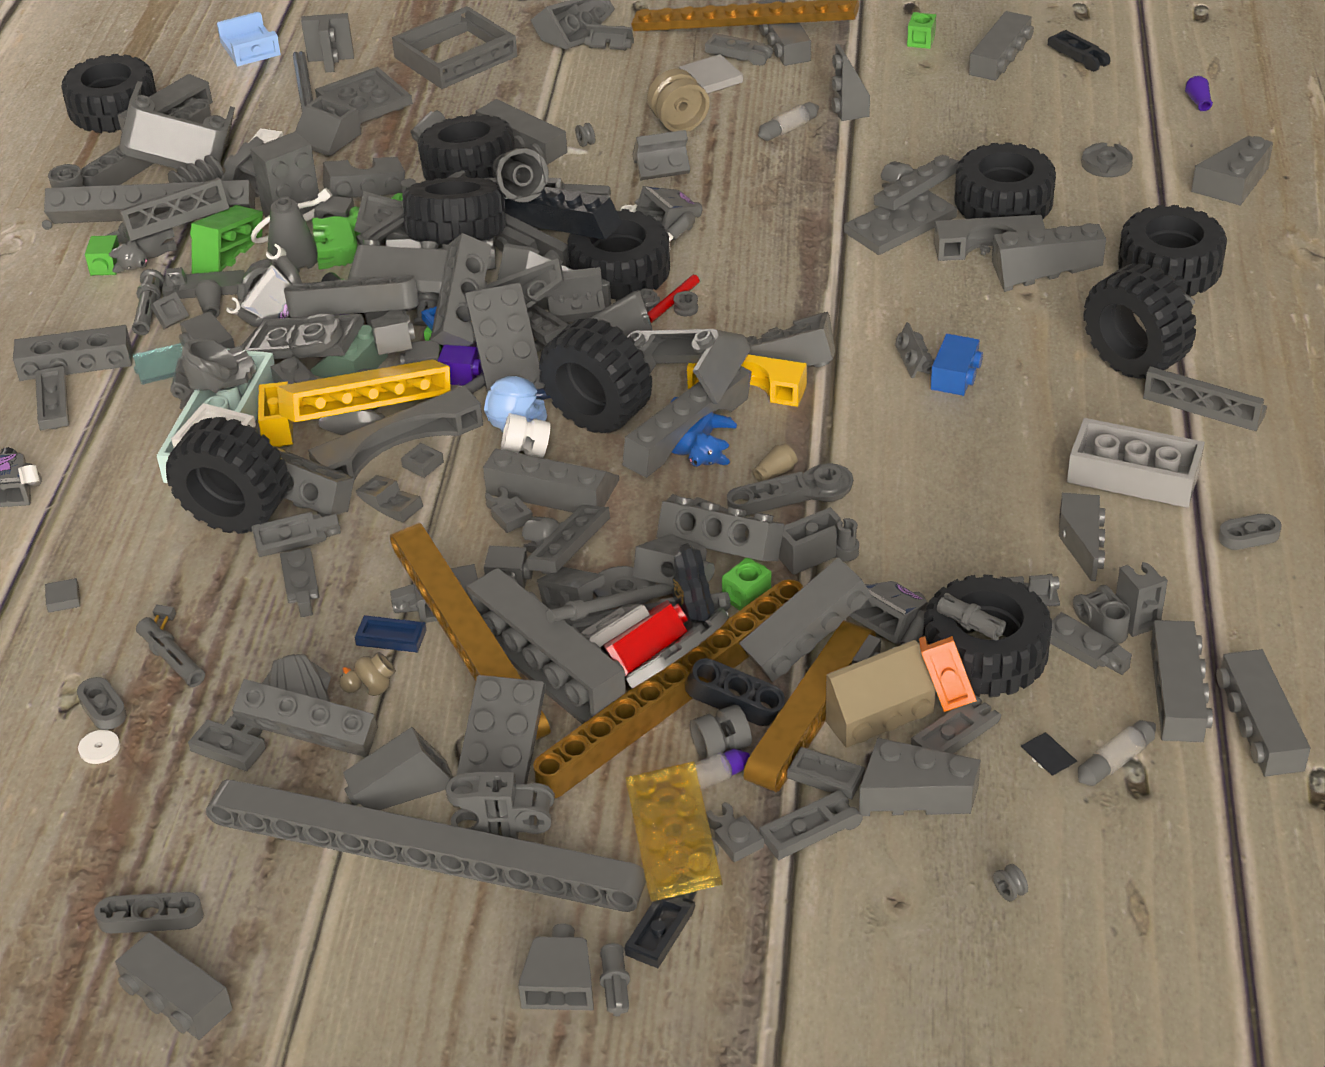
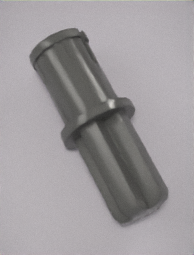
M610 943L604 945L600 952L603 968L600 985L605 988L607 1011L613 1013V1016L618 1017L629 1010L627 985L630 982V975L625 971L624 948L620 944Z

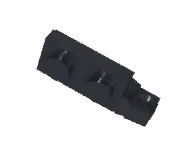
M682 875L672 892L658 893L625 944V956L657 969L659 968L693 914L696 906L693 899L697 894L694 885L695 880Z

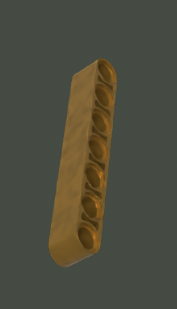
M845 620L840 624L751 753L745 765L744 780L774 792L780 791L788 779L787 770L800 747L808 749L826 721L827 674L852 665L853 658L868 635L876 637L874 630Z

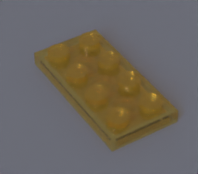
M692 761L625 777L651 902L723 885L695 762Z

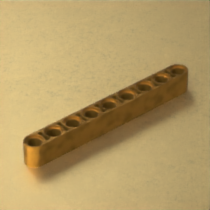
M419 522L391 534L390 541L395 554L475 681L478 675L522 679L423 525ZM542 710L536 740L551 733L548 720Z

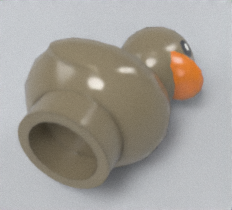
M378 652L373 657L363 656L357 659L354 665L355 670L344 667L339 684L343 691L354 693L360 689L363 683L369 689V695L377 696L389 688V677L396 670L388 658Z

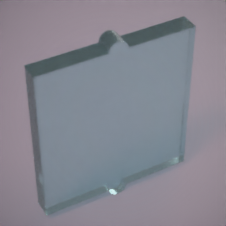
M180 343L133 354L136 365L134 371L136 374H139L142 385L174 377L177 360L182 354Z

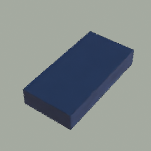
M364 615L354 638L356 646L418 653L427 629L425 622Z

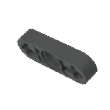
M192 892L110 896L102 899L94 910L99 928L103 932L110 934L190 929L198 925L204 916L200 899ZM155 907L159 909L150 918L140 917L141 912L147 908Z

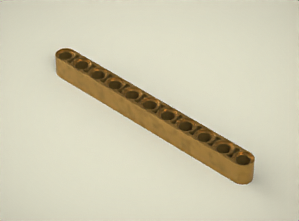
M791 579L777 583L727 619L718 630L687 654L626 692L547 749L534 761L535 783L548 786L553 790L555 798H558L693 699L685 690V680L698 660L708 658L731 668H735L746 660L749 656L739 643L799 592L803 585ZM698 676L701 681L709 683L704 677Z

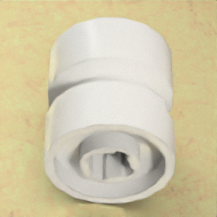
M509 413L503 431L501 450L515 453L524 451L525 455L543 458L550 435V422L538 419L527 422L525 416Z

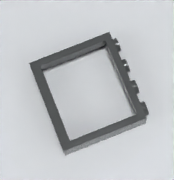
M468 6L392 37L394 57L441 89L517 57L516 36ZM467 31L486 42L440 63L435 62L420 52Z

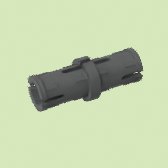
M948 593L941 597L937 605L938 613L961 623V627L967 630H976L995 641L999 639V636H1002L1005 630L1006 622L985 613L975 603L968 604Z

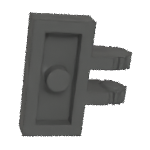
M234 714L230 716L224 725L207 719L188 741L191 752L246 772L266 749L264 739L258 737L262 733V729L247 725L244 727V724L238 723Z

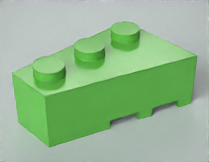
M235 205L227 210L193 222L190 231L192 238V274L221 272L226 266L232 267L236 263L234 258L240 252L246 253L255 244L251 240V234L254 228L263 220V211ZM262 229L257 233L256 238L262 237Z

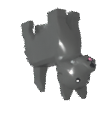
M139 213L137 216L129 218L130 223L143 220L146 215ZM122 222L118 230L107 234L117 235L118 242L122 243L121 246L111 250L109 253L110 257L117 259V263L112 269L114 273L144 268L147 266L148 259L177 250L174 240L163 243L166 239L175 237L173 228L130 241L123 235L121 227L124 224Z

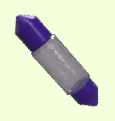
M737 749L717 753L655 782L650 797L658 802L670 803L682 797L696 794L730 779L732 775L742 772L750 754Z

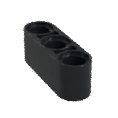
M708 658L698 660L685 680V690L693 699L719 710L737 704L745 714L747 721L759 726H767L773 723L785 704L784 693L777 686ZM698 676L704 677L709 683L701 681ZM729 689L737 691L740 696L733 694ZM761 702L768 704L771 709L763 706Z

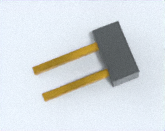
M156 605L153 610L154 621L157 623L158 619H164L160 627L163 630L167 621H173L176 615L174 607Z

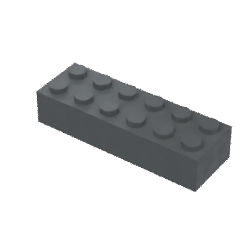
M497 567L467 585L469 598L513 666L529 680L543 681L546 686L545 693L581 724L588 721L626 693L625 670L620 662L608 657L596 643H591L582 636L575 626H570L564 620L550 623L546 618V612L549 608L541 603L534 593L528 592L521 587L513 576H508Z

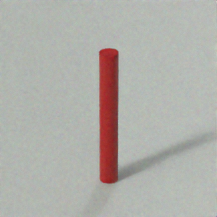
M694 274L691 275L647 312L650 322L653 323L674 305V296L677 293L690 291L699 284V277Z

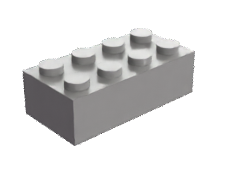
M1084 418L1070 453L1067 482L1189 508L1201 468L1205 442Z

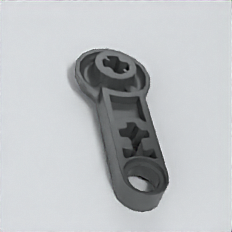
M819 464L804 473L801 471L731 489L727 494L728 507L747 510V516L811 499L823 502L837 501L850 492L854 481L853 475L848 468L839 464ZM738 499L748 500V502L744 504L734 503V501Z

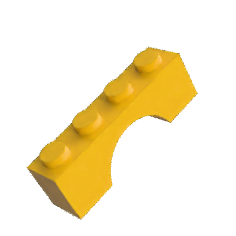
M748 354L741 366L752 371L750 385L764 390L768 394L771 403L798 407L807 386V363ZM688 363L687 365L688 389L699 382L693 372L697 363Z

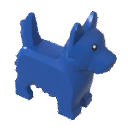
M711 412L701 418L687 431L671 453L689 455L688 459L694 467H698L701 464L728 465L730 460L722 453V450L727 449L729 444L725 440L711 436L710 433L713 428H736L737 424L731 417Z

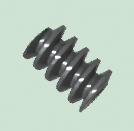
M206 155L204 161L197 159L195 164L187 163L186 168L183 166L178 167L177 172L174 170L169 171L168 182H207L216 178L221 179L224 171L218 160L211 155Z

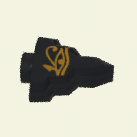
M686 543L681 545L679 553L674 557L675 577L673 578L674 587L672 588V595L675 602L683 610L688 621H706L715 612L709 584L705 576L701 551Z

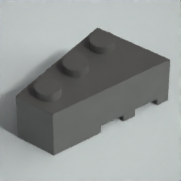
M1247 136L1195 165L1191 192L1241 206L1269 169L1273 142L1264 140V138L1259 136Z

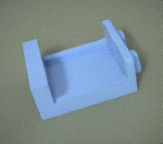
M260 12L217 22L220 43L237 67L281 55L278 36L275 31H267L263 25Z

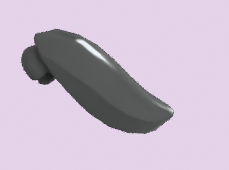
M365 409L321 417L318 425L327 431L343 436L384 419L385 416L382 413Z

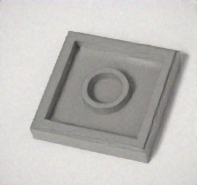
M721 54L679 66V69L690 73L707 93L743 82V74Z
M624 605L586 628L580 634L591 643L594 642L601 647L650 614L645 605Z

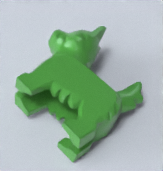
M352 207L348 217L312 218L313 238L316 242L319 270L328 269L333 266H346L348 263L351 264L353 262L358 246L356 236L360 234V232L354 231L359 207Z

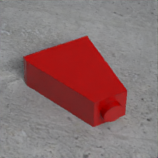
M668 600L649 610L650 615L603 645L612 660H617L623 666L625 676L688 632L683 624L688 619L679 604L673 606Z

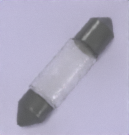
M807 102L772 118L770 121L760 125L758 137L769 141L808 123L817 116L819 106L812 102Z
M1139 720L1132 726L1125 728L1096 750L1092 757L1078 767V781L1088 786H1095L1106 776L1115 773L1146 749L1147 745L1155 739L1156 724L1150 721Z

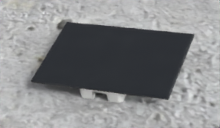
M1046 732L1021 745L1032 757V760L1038 762V766L1047 770L1052 776L1078 762Z

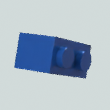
M952 334L945 335L932 365L931 390L965 395L968 385L973 386L976 368L980 369L982 364L983 352L979 351L980 339Z

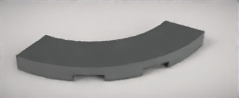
M720 607L715 610L706 621H697L674 645L665 647L630 672L626 680L631 688L654 676L718 630L729 618L724 608L721 609Z

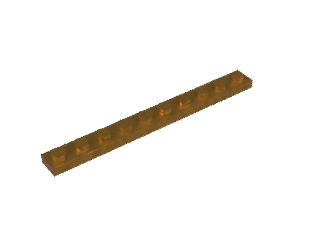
M797 0L783 3L776 1L765 4L708 5L694 8L687 6L684 8H663L658 10L642 9L636 12L631 25L633 31L855 20L859 10V1Z

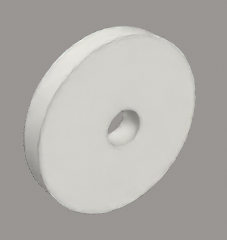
M97 730L83 737L79 743L78 751L80 757L85 762L92 764L104 763L116 756L120 749V742L114 732Z

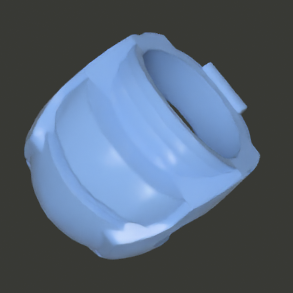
M507 376L497 380L490 387L491 390L488 391L485 400L484 412L491 425L500 428L502 432L504 431L509 413L525 416L527 422H531L533 419L546 420L547 412L544 401L536 399L537 389L529 380L518 376Z

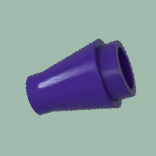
M1202 76L1191 77L1186 82L1185 93L1198 106L1200 111L1209 110L1213 102L1211 100L1208 80Z

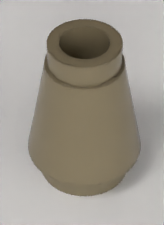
M785 443L780 446L775 445L752 470L753 475L758 482L776 478L794 469V465L798 461L797 456L789 445Z

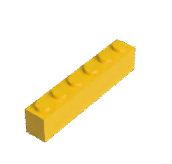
M432 359L277 386L279 415L293 422L436 397L451 391L450 366Z

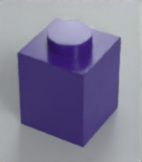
M444 344L438 362L450 366V385L463 386L475 379L477 375H481L482 369L478 359L477 347Z

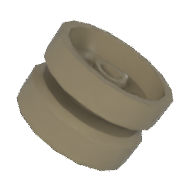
M683 69L667 70L657 76L650 85L647 94V102L651 111L672 132L681 130L691 131L705 119L710 107L709 96L706 90L697 83L690 73Z

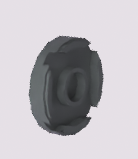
M1101 142L1085 148L1081 163L1082 167L1092 175L1113 178L1122 176L1130 171L1133 164V155L1122 145L1114 144V147L1107 146L1105 142Z
M317 314L302 320L304 324L297 327V324L294 325L287 333L286 341L294 354L312 355L320 353L337 343L343 335V328L339 319H335L333 315Z

